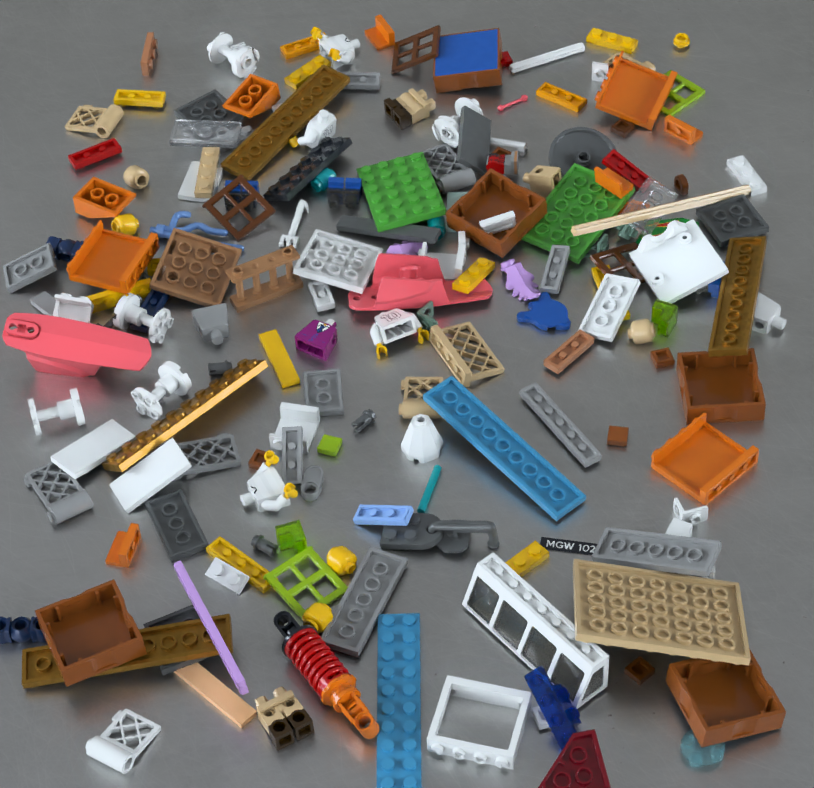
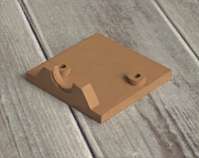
M173 228L149 288L206 307L222 304L231 281L226 274V270L237 266L242 249Z

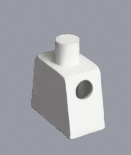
M758 292L752 330L767 334L773 326L782 330L787 320L780 317L781 306Z

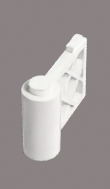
M125 708L124 711L119 710L112 718L113 722L100 736L90 738L85 746L88 756L123 774H126L132 768L135 758L161 731L160 725ZM127 717L135 721L134 724L122 726V722ZM148 727L152 729L150 733L140 734L139 732L141 728ZM135 729L137 731V735L124 736V731ZM121 732L122 738L116 739L109 737L112 733ZM139 741V745L134 750L126 746V743Z

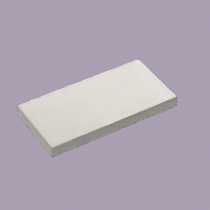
M606 273L578 330L584 331L594 337V339L613 342L641 284L640 280Z
M111 419L52 455L51 461L76 480L106 461V457L111 453H117L122 450L121 446L123 444L136 440V436Z
M171 438L110 483L109 486L124 510L130 513L191 468L192 465L176 441Z

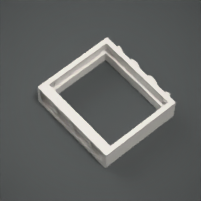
M447 675L427 736V751L437 753V755L452 756L460 760L475 761L478 764H490L499 768L513 769L532 705V692ZM449 696L519 709L508 750L438 736Z

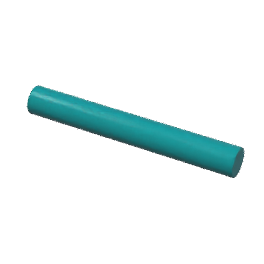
M435 465L418 506V513H425L442 467L439 465Z

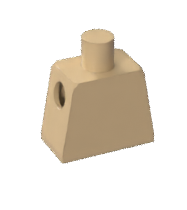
M542 165L536 166L530 173L526 172L523 176V182L530 184V190L545 199L562 179L559 167Z

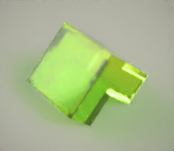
M656 299L652 306L651 322L658 325L657 334L669 337L677 324L678 306Z
M300 520L275 526L280 552L293 548L296 555L307 548V541Z

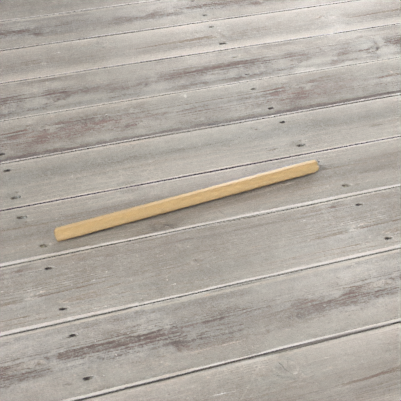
M742 185L572 226L571 232L573 236H579L700 207L741 194L749 195L751 188L749 185Z

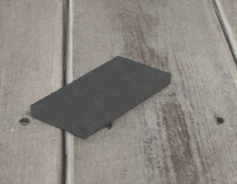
M463 106L460 116L457 162L472 168L473 171L483 176L487 172L486 162L489 155L492 120L467 106Z
M182 489L144 502L172 563L206 550L209 544Z

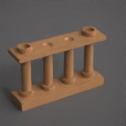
M293 245L226 270V274L232 283L236 284L237 294L229 297L237 313L303 288V281L298 275L293 274L292 261L300 259V255ZM285 264L286 275L277 278L276 267ZM269 270L270 281L260 284L259 274ZM252 277L253 287L244 291L243 280Z

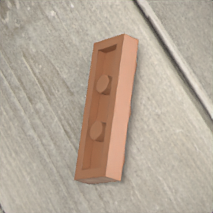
M147 32L140 62L143 76H149L150 69H153V59H155L156 55L155 49L158 48V41L154 37V32Z
M578 330L544 360V366L559 374L594 344V337L582 330Z

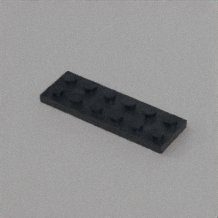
M350 137L324 138L321 144L311 149L307 156L301 158L297 165L291 167L286 175L280 177L275 185L268 188V191L263 195L265 200L290 201L352 144Z

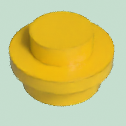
M678 33L673 43L679 48H684L690 44V39L687 34Z

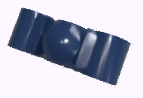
M50 236L46 244L50 243L52 245L55 260L62 259L63 261L70 262L84 241L77 240L75 242L71 239L62 240V238Z
M0 616V644L13 643V640L25 643L30 639L33 642L46 643L37 617L32 616L30 620L27 617L21 616L12 621L11 617L5 618Z

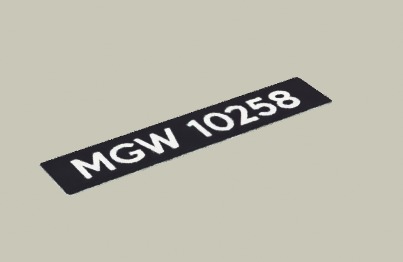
M541 537L540 545L547 550L592 555L597 546L595 543Z

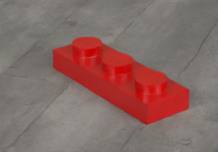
M112 138L70 154L68 159L74 169L77 170L122 152V148L116 139Z
M615 149L602 160L603 165L631 182L635 190L641 195L653 184V179Z

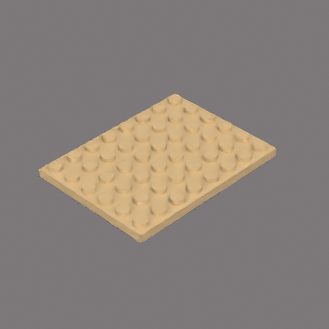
M574 559L573 590L576 641L749 666L751 657L739 583Z

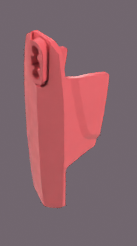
M380 253L375 263L372 285L366 287L363 294L350 291L348 293L349 307L358 311H382L396 308L412 309L422 308L429 301H433L434 307L485 300L492 296L493 289L483 279L469 294H465L452 289V283L455 280L446 281L444 279L437 258Z
M13 313L7 317L2 334L7 346L26 353L28 361L36 371L83 378L95 376L101 366L141 371L152 356L151 346L146 338L96 324L50 315Z

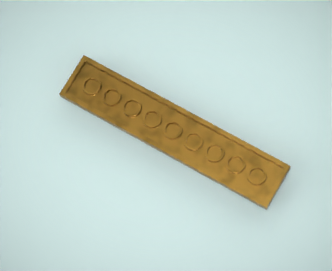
M323 64L221 163V167L237 177L243 175L247 181H250L289 143L291 138L297 135L320 110L350 83V77Z
M766 236L729 239L725 260L729 273L724 275L721 280L708 347L709 357L742 356L748 354L767 244Z
M243 359L239 361L237 367L225 371L223 377L211 381L206 389L197 391L194 394L195 397L180 404L181 407L177 410L168 412L165 415L166 418L154 422L149 430L137 434L136 440L123 444L121 446L122 450L106 457L107 460L101 463L103 468L108 471H125L267 368L266 361L257 359Z
M230 614L212 616L211 618L230 653H233ZM201 619L139 629L147 654L95 676L217 656L219 653ZM48 645L22 649V686L24 689L64 682Z

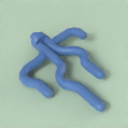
M189 211L176 212L172 216L169 226L157 224L156 227H150V233H156L158 238L169 239L173 228L186 232L199 229L211 235H228V231L225 229L212 228L200 222H194L185 227H176L180 218L191 217ZM223 243L226 245L242 249V252L244 251L243 245Z

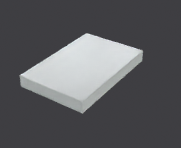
M199 161L191 162L179 190L178 199L206 202L210 199L195 198L194 195ZM218 164L213 196L216 194L225 172L221 164Z

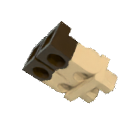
M412 88L408 90L409 92L401 94L396 99L391 100L387 98L384 100L385 113L392 121L394 120V123L401 130L424 118L430 117L429 111L436 108L435 101L432 98L427 100V94L423 89L416 92Z
M281 686L274 690L273 699L268 701L265 696L255 699L259 721L268 732L277 751L295 743L294 737L299 741L315 733L312 718L294 696L292 690L286 691Z

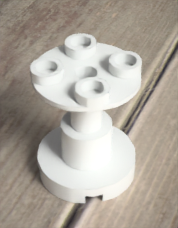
M221 32L207 46L210 61L219 64L228 58V61L232 64L233 74L239 78H247L257 68L255 64L260 59L258 50L251 46L231 49L230 46H233L231 35Z
M460 97L455 102V111L458 116L453 115L450 118L443 115L434 121L432 131L438 141L442 140L450 148L458 146L461 108L467 106L483 115L479 102L476 99Z
M128 293V296L124 295L120 298L114 310V313L117 314L116 319L113 318L114 326L122 330L130 327V323L136 326L143 324L150 327L149 341L159 344L163 342L167 329L172 326L174 321L170 310L167 308L161 309L154 317L148 315L147 310L140 307L139 297L132 293Z
M166 361L159 367L158 373L161 379L155 383L156 388L151 393L141 387H137L131 392L137 404L136 409L140 414H147L154 420H158L163 414L162 407L158 401L163 396L169 397L173 393L183 396L192 388L189 376L186 372L182 374L179 371L181 367L178 364Z
M77 388L69 389L70 399L56 402L57 406L37 411L34 399H27L36 436L42 435L39 422L60 417L61 420L76 417L78 426L86 424Z

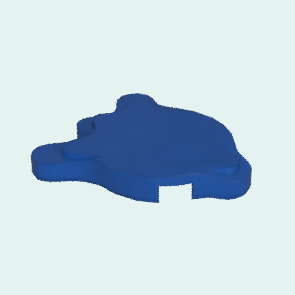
M542 292L539 300L528 304V309L531 311H523L517 314L518 322L532 323L546 331L547 328L556 327L555 330L565 331L571 327V321L568 318V311L565 305L553 300L547 292Z

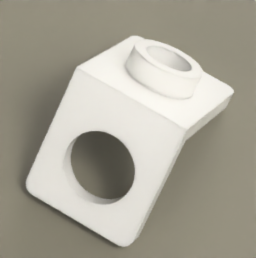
M593 61L592 81L603 82L604 79H608L606 77L609 70L608 63Z
M674 498L673 511L677 519L691 524H698L708 519L707 505L684 511L678 498Z

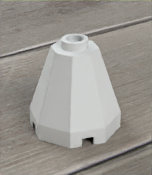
M418 414L413 416L401 443V450L408 460L414 461V459H417L419 463L423 464L439 458L440 450L443 448V440L428 415Z

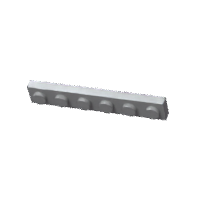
M536 382L520 390L522 399L585 468L602 459V454Z

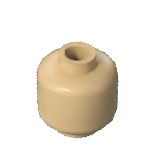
M132 165L124 172L125 183L133 189H143L149 182V174L140 166Z
M647 318L632 321L630 328L627 329L629 339H633V342L637 345L650 343L656 337L654 322Z

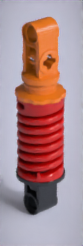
M281 611L277 613L274 617V625L285 638L282 644V652L291 659V662L300 671L301 675L313 687L324 705L333 706L336 712L343 713L364 738L372 739L376 737L380 730L379 724L361 701V693L356 688V678L348 672L343 663L330 650V647L318 635L314 626L303 625L300 627L289 612ZM367 723H370L368 727L364 728Z

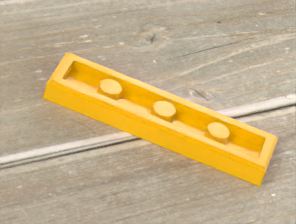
M274 329L258 334L282 389L299 384L300 378L277 330Z
M221 536L206 547V553L210 556L216 557L250 577L248 583L263 594L272 587L267 580L263 579V576L270 571Z

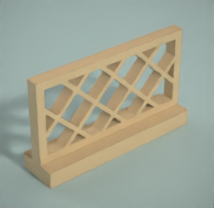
M470 321L441 329L438 325L431 326L430 343L455 378L465 388L470 386L471 381L504 373L505 368ZM468 329L470 334L461 332L460 330ZM445 334L454 335V337L450 338L447 337ZM457 336L467 339L466 342L457 340ZM469 341L478 342L479 345L470 344ZM453 344L463 347L462 350L454 348ZM465 349L474 350L475 353L466 352ZM478 352L484 353V354H486L488 357H487V358H486V357H482V356H479V355H477V354H478ZM462 356L472 359L471 362L463 360ZM476 360V361L483 362L484 365L481 366V365L475 364L474 361ZM487 364L495 366L496 368L491 369L486 366ZM470 369L479 370L480 372L473 374Z

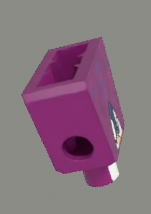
M328 319L325 323L318 320L311 321L295 335L296 349L327 361L338 340L337 329L335 328L337 326L336 322L333 319Z

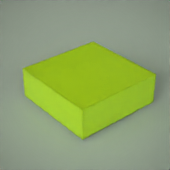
M324 434L317 447V453L336 457L343 443L342 438Z

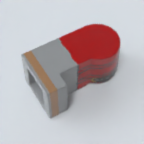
M511 151V155L489 154L487 156L486 170L488 171L491 168L500 174L518 175V151Z

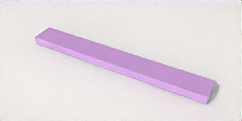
M181 560L175 562L174 568L240 695L248 693L249 690L245 679Z

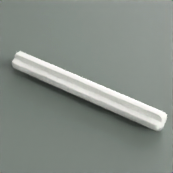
M582 42L518 61L510 64L509 70L511 73H517L584 52L585 46Z

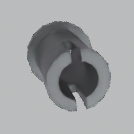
M227 360L221 363H208L209 375L223 374L225 371L232 369V363Z
M370 409L364 410L363 415L352 423V427L357 426L354 430L360 433L368 424L374 423L376 419L375 413Z
M255 535L251 541L253 549H259L271 557L275 555L273 552L276 553L278 550V545L264 539L263 535Z

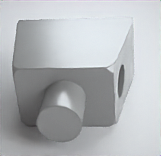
M226 303L192 310L194 325L203 341H212L213 344L219 345L223 342V338L229 336V319Z

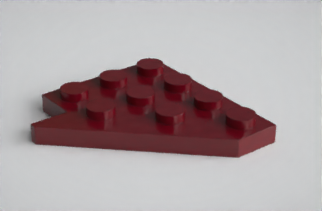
M595 729L572 734L538 788H611Z

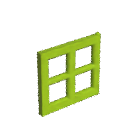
M669 70L664 75L669 76L672 70ZM677 74L675 81L680 84L671 90L668 97L677 101L678 104L671 109L663 106L661 112L667 116H673L704 95L705 90ZM684 86L694 91L693 94L685 99L676 94Z
M312 546L307 547L263 576V579L267 580L301 620L306 610L296 601L295 595L307 588L317 598L318 603H324L329 606L341 598L348 588L314 551ZM309 557L319 570L306 578L295 565ZM288 569L301 581L289 590L276 578ZM326 576L337 589L323 597L312 584Z

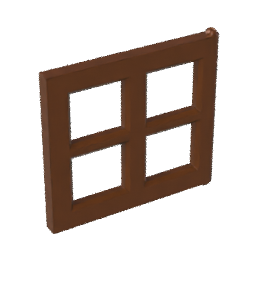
M437 25L395 42L391 73H398L438 57L441 27ZM433 34L432 41L420 45V39ZM413 42L412 49L400 53V47ZM432 46L431 53L418 57L420 50ZM412 54L411 61L399 65L400 58Z
M239 175L202 205L238 242L276 212L247 182L243 175ZM240 184L250 195L240 203H237L229 192ZM225 196L234 207L225 215H222L213 205ZM254 200L265 209L255 219L244 210ZM240 212L250 223L240 231H237L229 220Z
M636 242L590 255L589 259L604 275L606 273L615 275L614 272L626 269L635 279H639L640 283L646 282L643 276L633 267L635 266L633 261L628 262L622 255V253L636 250L639 246ZM614 256L622 265L608 268L602 259Z

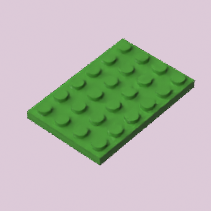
M423 152L397 157L389 161H381L377 164L356 169L358 177L362 178V189L378 233L446 215L445 205Z
M574 163L546 197L547 214L521 240L549 252L552 245L570 246L571 251L568 260L579 264L606 229L573 236L571 232L572 226L616 216L635 193V187L620 199L595 182L593 170Z

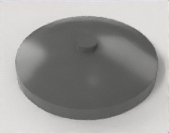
M587 127L570 128L561 132L553 140L548 156L549 165L551 167H559L562 178L574 163L593 171L596 166L604 170L607 167L602 164L603 158L613 149L616 150V148L606 135L595 129Z

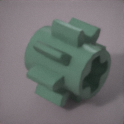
M633 222L617 226L616 229L619 230L617 235L627 240H630L631 237L636 238L639 232L636 229L637 224Z

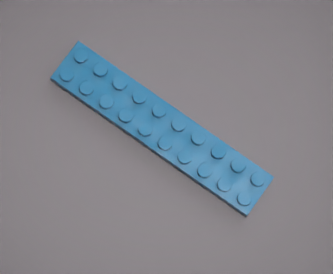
M450 376L423 394V400L555 521L561 519L586 500V495L453 376Z
M420 613L379 614L377 723L380 730L377 735V788H422Z

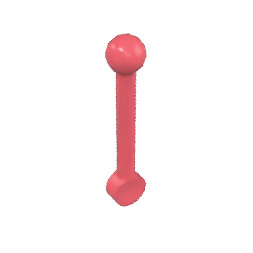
M522 95L521 98L515 101H512L505 105H499L497 109L498 111H503L504 108L519 103L521 101L526 102L528 100V96Z

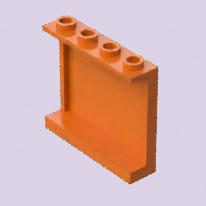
M621 51L620 55L614 58L612 64L614 67H610L606 76L608 79H604L602 82V91H598L594 100L597 101L595 108L652 131L678 73L671 71L670 75L666 76L622 58L624 51Z
M99 220L97 225L92 228L90 235L85 238L80 249L76 251L71 262L67 264L66 269L69 279L128 295L160 248L158 234L151 232L148 238L144 239L104 229L102 220Z
M705 412L699 417L694 418L686 428H682L676 436L669 438L661 448L656 449L651 455L652 469L703 505L711 502L758 462L759 449L754 445L747 450L707 423V413Z

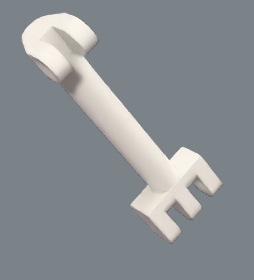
M490 137V144L518 148L520 157H524L528 151V145L525 142Z
M299 200L288 235H281L279 247H284L286 242V247L293 243V247L295 249L298 248L300 240L295 235L303 212L308 213L309 210L305 200Z

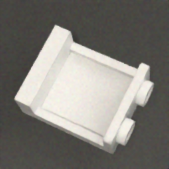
M67 293L55 294L56 303L53 316L90 323L94 305L88 297L79 296V298H75Z

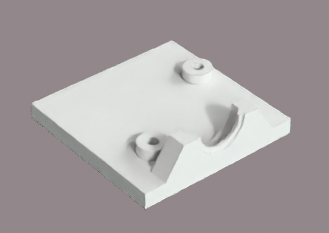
M693 219L686 223L676 220L670 222L664 233L658 236L648 234L642 237L638 248L629 253L633 263L663 308L729 273L728 268Z
M316 229L302 252L300 259H298L294 266L293 274L363 294L374 272L377 257L380 253H383L384 249Z

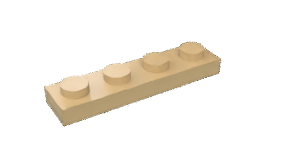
M220 147L202 148L194 191L195 198L213 197Z

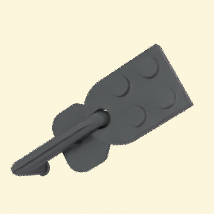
M413 513L407 526L384 525L380 547L381 549L425 550L437 545L444 553H461L468 548L471 533H488L489 540L487 544L492 549L499 547L496 526L491 521L440 520L433 514Z

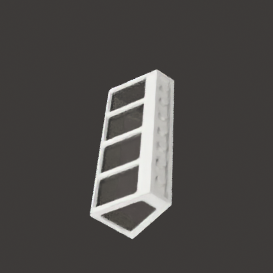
M494 552L477 563L462 605L575 710L608 687L609 655L595 643L576 641L575 625Z

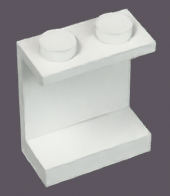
M423 242L422 249L418 251L419 256L438 259L446 281L456 280L465 270L467 258L466 244H459L457 254L427 252V242Z
M281 402L279 407L281 419L275 434H269L270 448L282 450V427L302 426L303 454H308L320 422L319 407Z

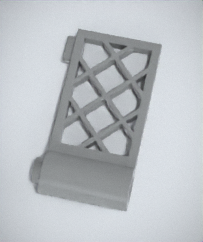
M447 143L422 151L425 157H431L430 159L426 158L439 193L441 192L445 195L448 192H453L476 183V177L472 168H467L457 162V155ZM444 150L447 151L446 154H444V153H439V152L444 151ZM435 158H443L442 161L435 160ZM431 165H439L437 168L430 167ZM443 166L450 167L449 169H442Z
M222 433L217 434V437L177 443L181 449L189 448L192 450L189 455L184 454L189 461L196 465L189 468L172 482L181 479L183 475L241 466L233 434ZM166 440L165 442L160 444L156 449H158L160 446H162L169 440ZM229 441L231 444L228 448L220 445L223 442ZM209 445L211 449L206 451L201 449V447ZM216 449L223 452V454L220 457L212 453ZM197 452L204 455L201 460L193 456ZM227 455H230L234 457L235 460L227 461L224 458ZM208 458L216 461L214 464L205 463Z
M49 462L26 473L23 481L28 488L32 487L48 509L47 516L50 522H55L58 525L93 508L89 494L86 490L82 489L77 480L61 468L59 472L51 471L57 465ZM38 475L43 476L41 480L32 479ZM50 476V477H56V478H55V480H54V482H53V481H46L47 477ZM61 478H68L67 483L59 481ZM43 486L51 487L49 491H41ZM57 487L64 489L62 493L54 492L55 488ZM69 489L77 490L72 494L67 493ZM51 497L59 498L57 501L49 503Z

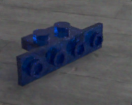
M540 666L526 674L524 678L561 750H563L572 734L577 733L575 727L581 724L580 714L577 708L572 705L568 690L562 684L553 685L544 667Z

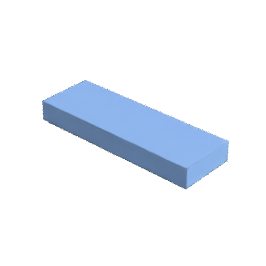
M360 504L353 521L358 525L407 526L414 509L412 506Z

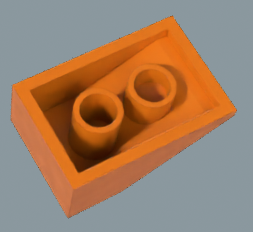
M250 74L222 106L227 110L252 118L272 109V106L280 100L278 83Z
M93 176L73 196L75 211L88 218L117 217L136 197V193Z

